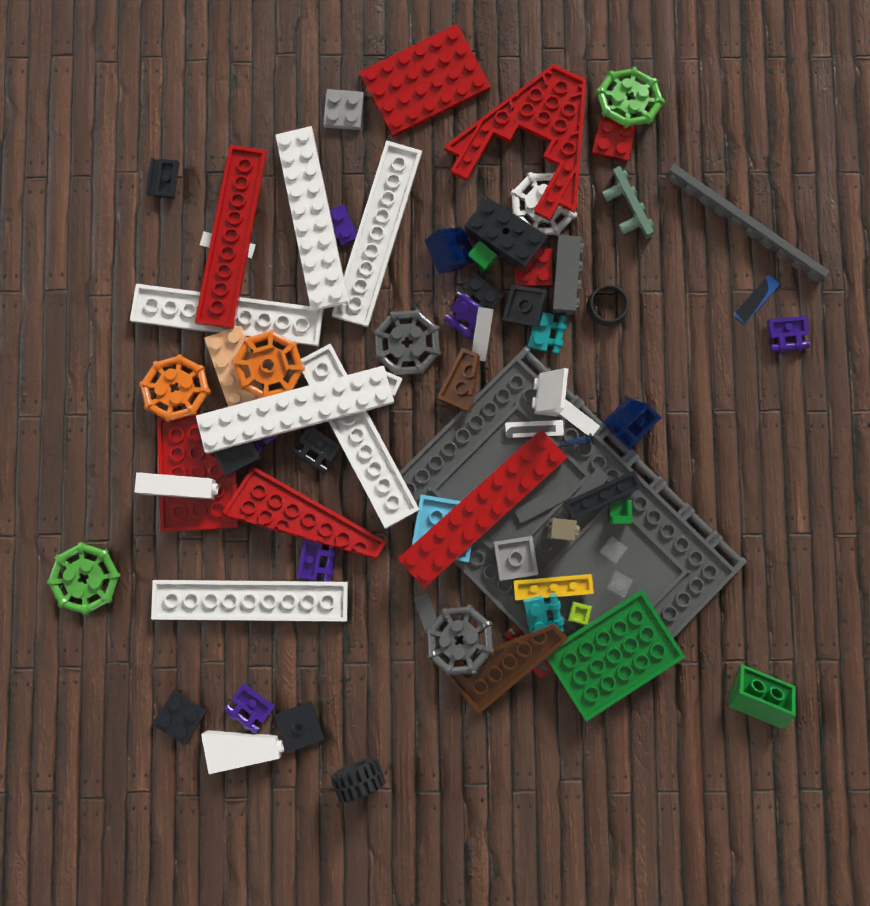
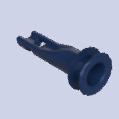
M586 433L583 437L568 440L566 444L564 441L560 442L561 447L572 444L589 445V443L592 442L594 444L592 434L587 435Z

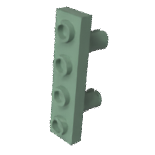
M620 166L614 168L613 176L616 180V185L603 191L602 195L606 202L619 195H624L633 213V218L619 224L622 234L624 235L639 227L646 239L652 237L654 234L653 230L655 229L654 223L651 219H647L645 215L647 211L644 204L638 202L636 198L638 193L634 186H630L628 182L630 178L627 171H622Z

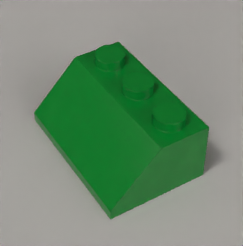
M741 664L730 690L729 707L785 729L796 716V686Z

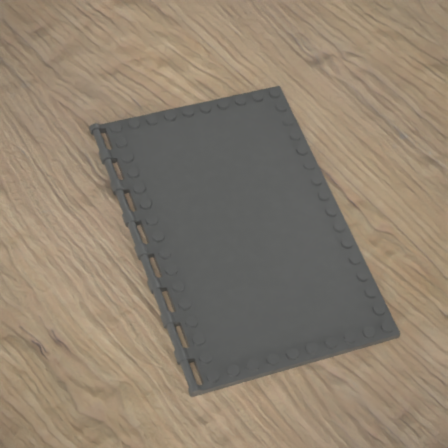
M526 346L473 398L471 413L461 410L400 471L405 484L418 508L421 494L462 501L532 438H507L505 423L563 420L564 435L549 436V438L566 455L567 459L472 544L469 562L455 560L454 563L525 634L530 632L523 600H515L514 580L592 574L594 594L557 597L561 604L560 614L564 619L563 633L566 636L585 626L568 621L572 601L592 606L589 623L639 590H643L674 638L745 565L747 560L740 557L730 548L715 529L712 530L687 502L684 503L667 486V482L660 475L657 476L639 459L640 456L632 448L629 449L611 431L612 429L605 422L602 423L584 405L585 402L578 395L575 396L567 387L566 398L570 403L600 425V427L592 436L594 444L591 442L589 445L572 444L561 447L560 442L564 441L566 444L568 440L585 436V433L560 414L557 417L534 414L535 409H532V399L536 397L537 390L533 388L534 379L538 378V376L521 359L525 357L540 373L552 370L550 368L547 369ZM605 437L624 454L622 458L603 440ZM632 464L636 465L652 481L648 484L637 474L643 488L615 500H632V524H609L608 503L574 519L577 520L576 525H579V536L575 537V541L547 539L549 519L570 520L561 510L565 507L564 502L571 498L523 523H520L514 512V509L562 484H566L573 497L597 467L609 476L605 483L633 471L630 467ZM660 491L679 508L677 512L658 494ZM418 512L409 516L415 524ZM688 518L707 535L705 539L686 522ZM532 536L539 575L499 581L493 542ZM716 545L735 562L733 566L714 549ZM544 598V602L550 601L549 598ZM552 610L546 611L547 618H552Z

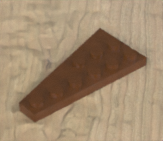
M553 623L494 646V653H491L477 670L478 673L446 677L476 712L480 714L567 641L568 638ZM481 652L476 653L472 660L475 661ZM467 661L457 662L456 667L468 666Z

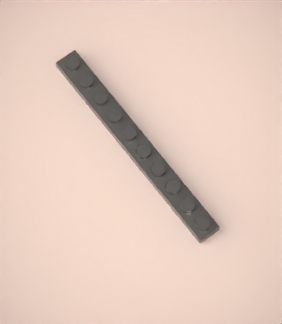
M673 164L666 177L671 183L679 185L687 194L698 198L703 205L714 209L717 215L724 216L730 220L733 226L743 229L749 237L759 240L765 248L772 249L781 259L788 260L794 268L805 272L810 279L820 282L830 272L677 165Z

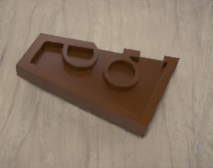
M461 348L437 396L438 400L471 413L480 361L479 354Z

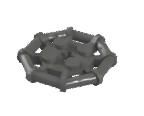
M418 309L416 311H391L382 324L373 331L376 351L374 357L396 376L409 374L423 375L432 362L441 355L438 332L440 328ZM412 318V323L400 324L398 319ZM420 321L428 330L423 332L420 327L416 326L417 322ZM394 322L396 327L392 329L390 334L385 333L386 329ZM430 335L432 348L426 347V337ZM382 338L388 340V350L383 351ZM406 338L413 342V344L409 345V348L402 345ZM425 352L429 353V356L420 363L418 360L420 356ZM390 354L398 360L397 365L391 362L387 356ZM414 362L415 367H402V364Z
M472 605L442 609L443 612L426 629L428 660H432L448 677L478 673L477 670L495 650L492 643V622L485 619ZM465 615L464 620L454 621L452 616ZM471 618L480 624L478 628L469 623ZM447 620L449 624L442 632L437 631L444 621ZM484 632L485 645H480L479 642L480 633ZM435 636L440 637L439 644L441 648L436 650ZM463 636L464 644L456 645L457 637ZM479 649L482 650L481 654L477 657V659L473 661V656L478 652ZM443 654L451 659L449 664L443 661L440 656ZM467 661L468 666L456 667L457 662Z

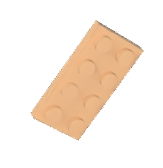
M241 325L204 338L228 407L260 399L239 388L240 384L232 364V360L236 357L245 338ZM250 348L248 349L243 360L248 361L252 354ZM242 366L246 379L251 377L249 367ZM255 380L251 383V385L263 391L262 384Z

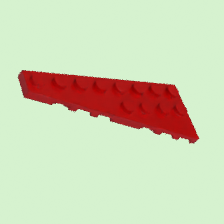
M252 466L222 511V515L372 559H377L386 544V541L254 466Z

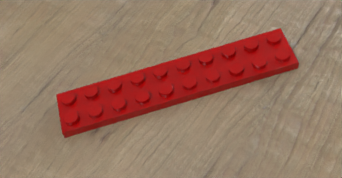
M229 145L195 317L196 324L234 329L267 158L266 150Z
M542 429L539 430L397 559L418 583L425 588L566 460V455Z

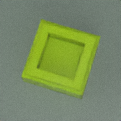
M572 601L568 621L587 625L592 606Z

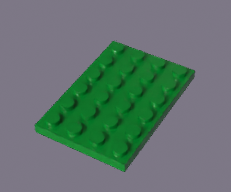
M639 590L567 636L568 640L546 657L585 721L590 720L685 658L643 590Z

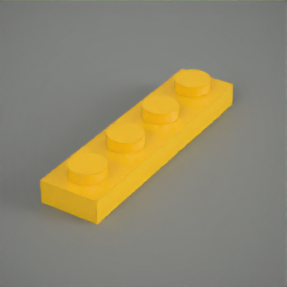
M592 574L513 581L515 600H523L541 595L543 598H549L550 594H557V597L594 594Z

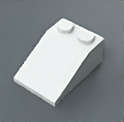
M567 368L543 372L539 374L538 378L534 379L533 389L537 390L536 397L532 399V409H535L534 414L557 417L564 409L568 377Z

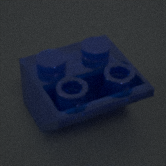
M463 227L438 229L424 240L439 274L450 273L475 262L468 256L473 248Z
M628 397L602 423L624 445L631 449L662 417L648 404Z

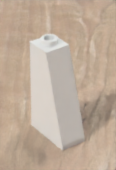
M136 472L135 493L153 496L215 499V495L218 494V484L216 480L210 478Z
M210 730L201 734L209 774L279 759L282 756V752H284L282 740L279 741L278 735Z

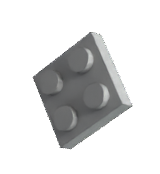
M327 89L324 127L361 130L364 92Z
M532 536L493 542L499 581L539 575Z

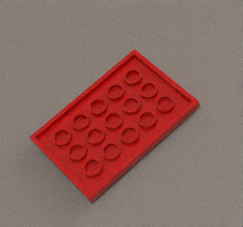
M457 24L359 72L365 87L393 138L491 89L490 83Z
M196 415L172 420V422H166L162 417H157L159 474L210 478L216 480L218 484V494L215 495V499L159 496L160 532L239 528V520L222 515V511L238 489L237 471L225 476L214 453H205Z

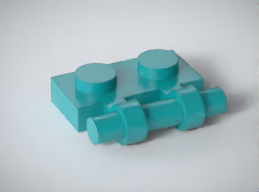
M543 312L539 328L532 327L528 348L546 352L549 345L553 346L552 353L559 354L560 348L563 347L564 343L562 339L564 331L567 329V317L559 316V321L556 323L553 322L554 314ZM551 329L556 330L555 339L549 338Z
M550 594V601L544 602L542 595L523 599L529 632L553 623L562 632L564 631V619L560 614L561 604L557 594ZM552 610L553 617L547 618L546 611Z

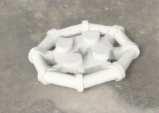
M530 172L510 193L512 196V213L529 223L524 218L527 215L534 222L533 227L545 235L558 236L573 219H576L577 213L559 206L551 221L534 214V209L548 186L546 184L538 186L536 181H550L554 173ZM529 185H531L533 189L527 195L522 193ZM519 200L525 201V210L520 211ZM560 215L565 216L557 225L555 220ZM547 223L550 224V227L538 228V224Z

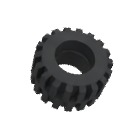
M377 758L357 761L341 768L331 776L339 802H351L368 796L382 788L386 783Z

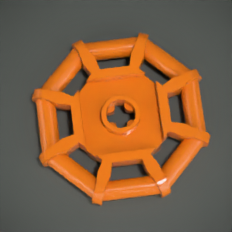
M274 330L251 337L246 336L236 357L232 360L240 384L239 388L259 398L293 390L300 375L305 371L297 349L298 344L275 333ZM268 340V345L256 348L254 345L255 343ZM273 340L286 346L283 351L273 346ZM250 347L253 350L251 357L248 361L243 360ZM291 352L294 365H288L285 354ZM266 360L274 363V366L271 367L272 370L268 371L267 368H263ZM242 366L249 367L251 377L246 379ZM292 370L294 372L287 383L283 379L287 371ZM255 380L263 384V391L251 385V383ZM280 382L283 386L282 388L269 391L270 385Z
M181 354L162 361H154L153 366L143 381L139 382L145 404L144 409L162 417L166 422H172V420L190 415L195 416L197 410L211 392L205 375V367L190 361ZM176 365V369H168L166 372L163 370L165 367ZM183 365L193 370V372L188 374L182 371ZM157 372H159L161 376L155 384L151 383ZM194 379H199L200 387L194 386ZM178 385L179 391L171 392V387ZM149 390H154L157 398L152 400ZM195 394H198L197 398L191 405L190 401L192 400ZM163 404L168 407V410L165 411L157 406ZM182 405L187 407L186 409L174 412L177 406Z

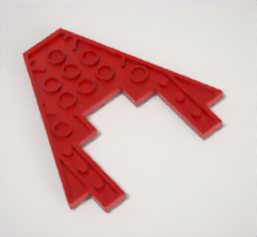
M552 64L445 145L444 151L458 157L451 169V174L468 181L492 137L496 136L510 143L518 128L549 142L550 144L543 155V159L558 166L537 203L534 214L551 221L559 206L575 213L577 208L586 79Z

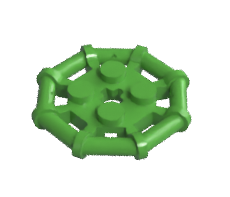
M636 67L608 72L606 79L596 89L595 93L601 105L602 115L620 123L624 128L645 123L651 124L659 109L665 104V99L662 98L658 86V80L640 72ZM635 78L646 83V85L644 86L638 83L637 81H635ZM610 84L614 86L612 91L607 90ZM651 89H652L654 98H650V97H649V91H650ZM627 96L633 97V99L629 101L627 100ZM607 99L612 101L613 104L611 106L608 105ZM647 106L652 107L649 112L645 110ZM633 114H637L636 116L640 115V117L630 118Z
M79 542L77 546L54 557L55 562L47 584H49L59 608L73 610L85 616L113 601L112 596L120 573H118L107 549L102 550L86 545L84 542ZM79 553L80 559L70 563L67 560ZM86 553L98 556L96 561L86 559ZM102 562H104L109 574L104 573L100 565ZM63 565L66 567V570L63 572V579H58ZM82 574L88 575L89 577L86 580V584H84V582H80ZM105 579H110L105 592L102 590L103 582H105ZM58 584H64L68 592L65 597ZM96 594L101 597L92 603L89 602V598ZM72 597L82 599V605L70 602Z

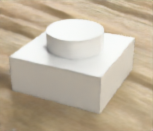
M386 372L392 396L395 397L403 379Z

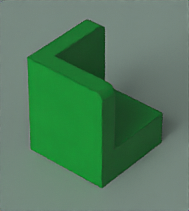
M481 241L468 254L479 265V270L483 274H485L497 258V254Z
M632 500L609 503V524H632Z

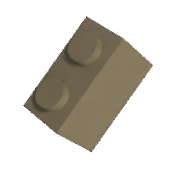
M549 519L547 539L575 541V537L579 536V525H576L577 520Z

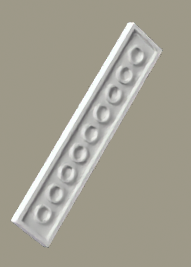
M312 126L276 134L311 310L316 311L347 304L349 300Z
M386 140L344 274L349 303L334 306L332 317L369 327L421 159V150Z
M136 284L130 316L131 322L211 333L228 330L226 328L195 323L200 292ZM240 297L234 327L241 325L245 337L274 330L275 333L292 342L295 341L297 344L319 347L324 309L312 311L310 306Z
M331 344L301 359L302 365L305 367L303 374L309 385L347 375ZM367 411L330 420L329 423L385 529L418 512L419 508Z
M380 366L196 415L204 451L208 454L394 403L385 368Z
M153 580L151 619L347 621L348 582Z

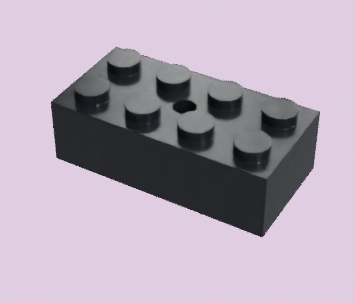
M489 197L485 198L464 225L467 236L476 242L481 241L499 257L526 275L549 246L547 235Z

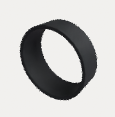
M601 286L594 290L588 298V314L599 325H617L627 314L628 297L618 286ZM611 288L618 291L624 297L626 310L619 318L607 320L597 315L593 308V298L598 290Z

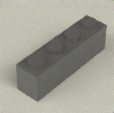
M558 235L551 313L574 315L576 309H579L580 298H577V291L581 289V280H578V274L582 272V261L579 260L580 254H583L584 243H581L580 236Z

